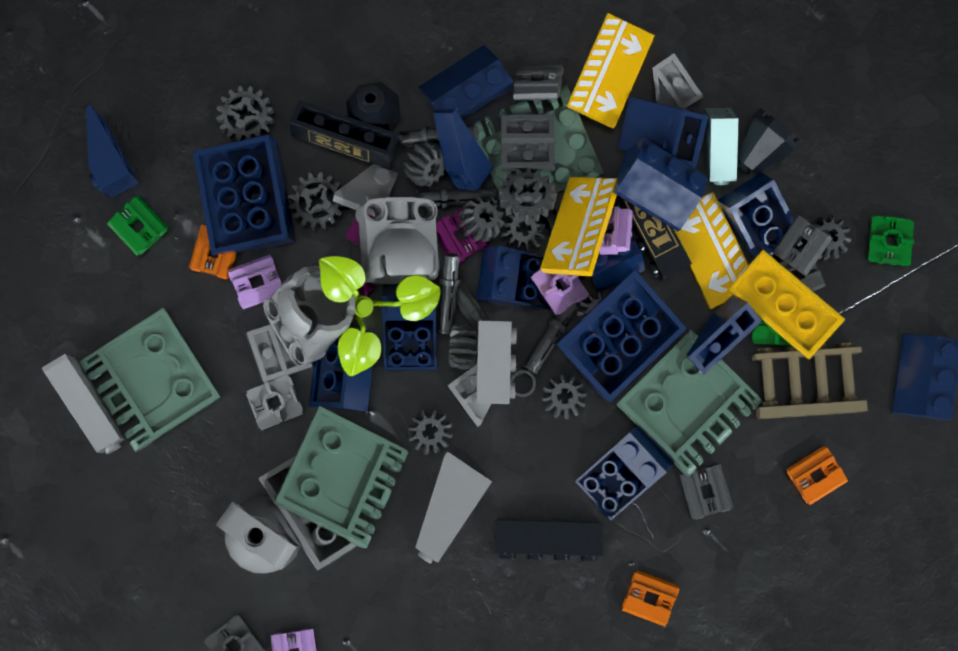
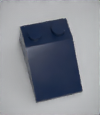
M89 105L86 107L88 167L92 172L89 178L97 190L99 189L102 194H108L113 199L140 182L105 120Z
M761 172L717 201L728 222L753 260L764 250L776 261H779L781 259L773 251L794 222V218L775 180ZM805 239L800 240L797 249L807 244Z

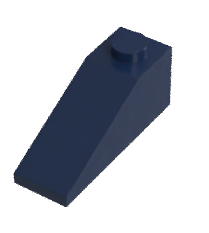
M436 109L433 115L446 172L458 189L478 190L493 169L492 164L455 109Z
M733 295L714 312L687 353V356L699 372L704 375L762 320L748 302Z

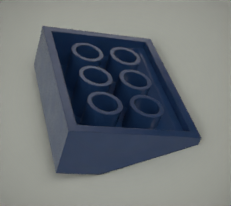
M264 135L193 151L211 255L270 248L296 242L276 139L270 135Z
M633 269L570 329L556 345L596 393L604 400L611 402L687 328L639 273Z

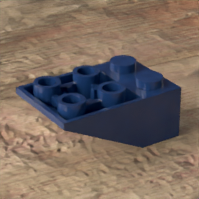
M630 97L618 148L628 150L642 138H645L687 165L696 168L709 115Z
M606 230L605 234H612L614 230ZM633 236L630 241V250L627 252L600 255L599 252L593 274L589 276L597 292L621 282L633 269L638 273L645 271L642 252Z
M502 246L483 248L476 300L553 311L531 278L534 273L541 270L540 267L544 255ZM556 281V287L558 288V290L561 289L563 292V288L561 287L559 282Z
M383 284L382 301H399L396 296L398 284ZM382 306L384 370L437 369V306L427 317L418 321L404 319L400 313V306Z
M636 425L575 482L612 521L665 475L675 463Z

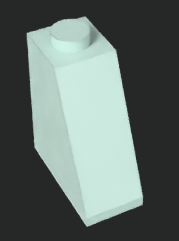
M705 108V113L709 115L705 129L707 177L715 185H728L729 181H737L738 117L732 108Z

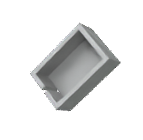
M478 321L476 403L510 404V399H515V382H510V371H516V355H511V345L516 344L517 328H511L512 322Z

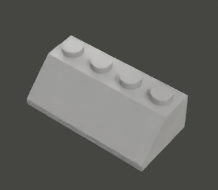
M295 456L259 477L260 482L273 502ZM276 505L317 571L356 547L346 538Z

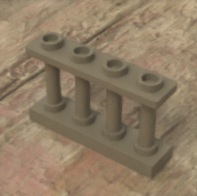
M854 343L837 344L838 348L827 349V344H823L812 356L815 357L818 391L816 404H805V399H802L799 358H806L793 346L785 347V352L774 353V348L758 349V354H754L751 357L752 361H762L765 402H762L763 407L756 408V419L868 411L867 400L859 401L858 396L855 395L852 355L861 353L862 347H854ZM841 355L845 397H842V402H832L828 392L825 356ZM788 359L791 400L787 406H779V402L775 399L772 360Z

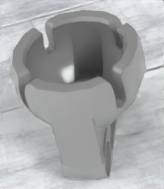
M386 197L371 199L358 207L356 210V220L359 223L361 267L365 272L366 283L399 284L402 279L411 275H419L428 280L437 277L439 258L435 218L438 210L433 201L414 197ZM367 207L374 210L375 219H371L367 215ZM418 207L424 209L426 213L425 219L418 214Z
M320 266L300 268L289 275L273 296L264 301L263 307L273 330L292 361L301 367L323 358L325 351L349 328L355 312V299L353 294L345 302H334L328 299L321 289Z
M270 496L253 497L240 504L232 501L216 523L220 529L225 531V543L230 557L241 568L252 573H270L282 570L297 556L301 547ZM256 527L263 532V540L258 544L254 543L250 538L251 531Z

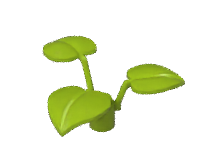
M327 256L319 259L320 284L324 295L334 302L348 301L352 294L355 299L354 315H356L355 320L360 326V331L355 328H348L341 334L338 342L339 360L342 368L349 376H354L370 368L380 357L381 343L379 338L374 333L365 332L366 327L362 320L363 317H367L372 313L373 306H400V313L404 319L418 321L427 317L438 304L440 288L425 277L411 275L402 279L396 289V296L399 301H375L359 294L356 290L362 287L366 280L365 272L360 264L352 259L341 256Z

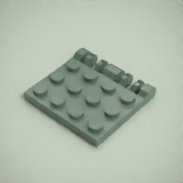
M566 83L562 84L559 97L562 104L561 107H559L557 100H548L553 110L544 113L541 100L539 104H535L534 100H532L537 114H554L555 170L541 171L540 176H550L549 183H555L557 194L565 191L569 177L597 178L604 174L578 112L566 107L571 96ZM522 100L509 106L511 115H532L527 100ZM504 109L498 110L500 121L501 115H506ZM489 115L483 117L490 136L486 137L479 118L469 122V124H478L479 140H476V142L493 166L489 174L499 195L501 181H507V174L516 176V171H502L501 131L495 132L492 119ZM511 191L510 196L513 198L514 192Z
M165 308L160 309L79 362L85 372L90 371L102 362L104 363L88 374L90 381L100 378L107 371L111 374L112 378L99 385L96 390L100 395L116 385L119 387L102 399L112 415L119 413L129 405L132 409L115 420L118 425L127 423L135 415L140 420L139 424L131 427L124 434L129 439L144 429L146 430V432L130 442L135 452L145 448L160 436L221 398Z
M692 330L616 404L688 477L697 469L694 463L700 466L704 462L702 456L690 445L696 440L704 451L712 454L715 451V447L702 433L704 432L718 446L732 433L730 427L719 415L721 414L722 418L730 426L737 428L740 422L727 407L732 403L740 414L748 417L751 414L750 408L755 410L762 403L761 398L722 359L706 374L702 375L687 356V353L698 338Z
M319 406L276 496L274 504L346 538L350 543L358 547L367 548L371 540L369 534L374 533L375 526L358 518L359 514L362 512L370 518L380 519L382 514L377 508H385L392 492L386 486L394 487L396 481L394 477L379 469L382 465L393 472H400L402 468L400 463L405 462L408 451Z

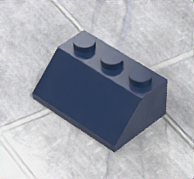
M483 45L420 85L419 89L434 111L436 109H455L463 121L513 89V80L499 59Z
M642 138L626 151L613 193L679 231L702 199L708 177L647 139Z
M365 330V332H371L376 335V332ZM338 338L325 351L323 358L314 361L309 407L321 406L328 409L368 412L372 366L354 376L347 375L339 360Z
M903 334L892 413L938 421L952 420L958 384V339Z

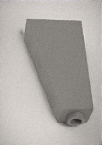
M64 354L42 367L43 372L95 451L110 454L121 447L119 443L125 440L88 378V375L81 367L78 358Z
M448 451L444 456L415 547L420 551L418 556L430 564L433 560L437 563L440 561L492 483L491 480Z

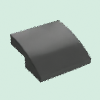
M554 114L501 115L502 171H516L517 169L526 171L527 168H530L531 171L555 170Z

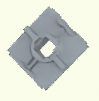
M289 375L282 376L246 391V396L261 431L304 414L301 402ZM278 396L281 405L271 409L268 401Z

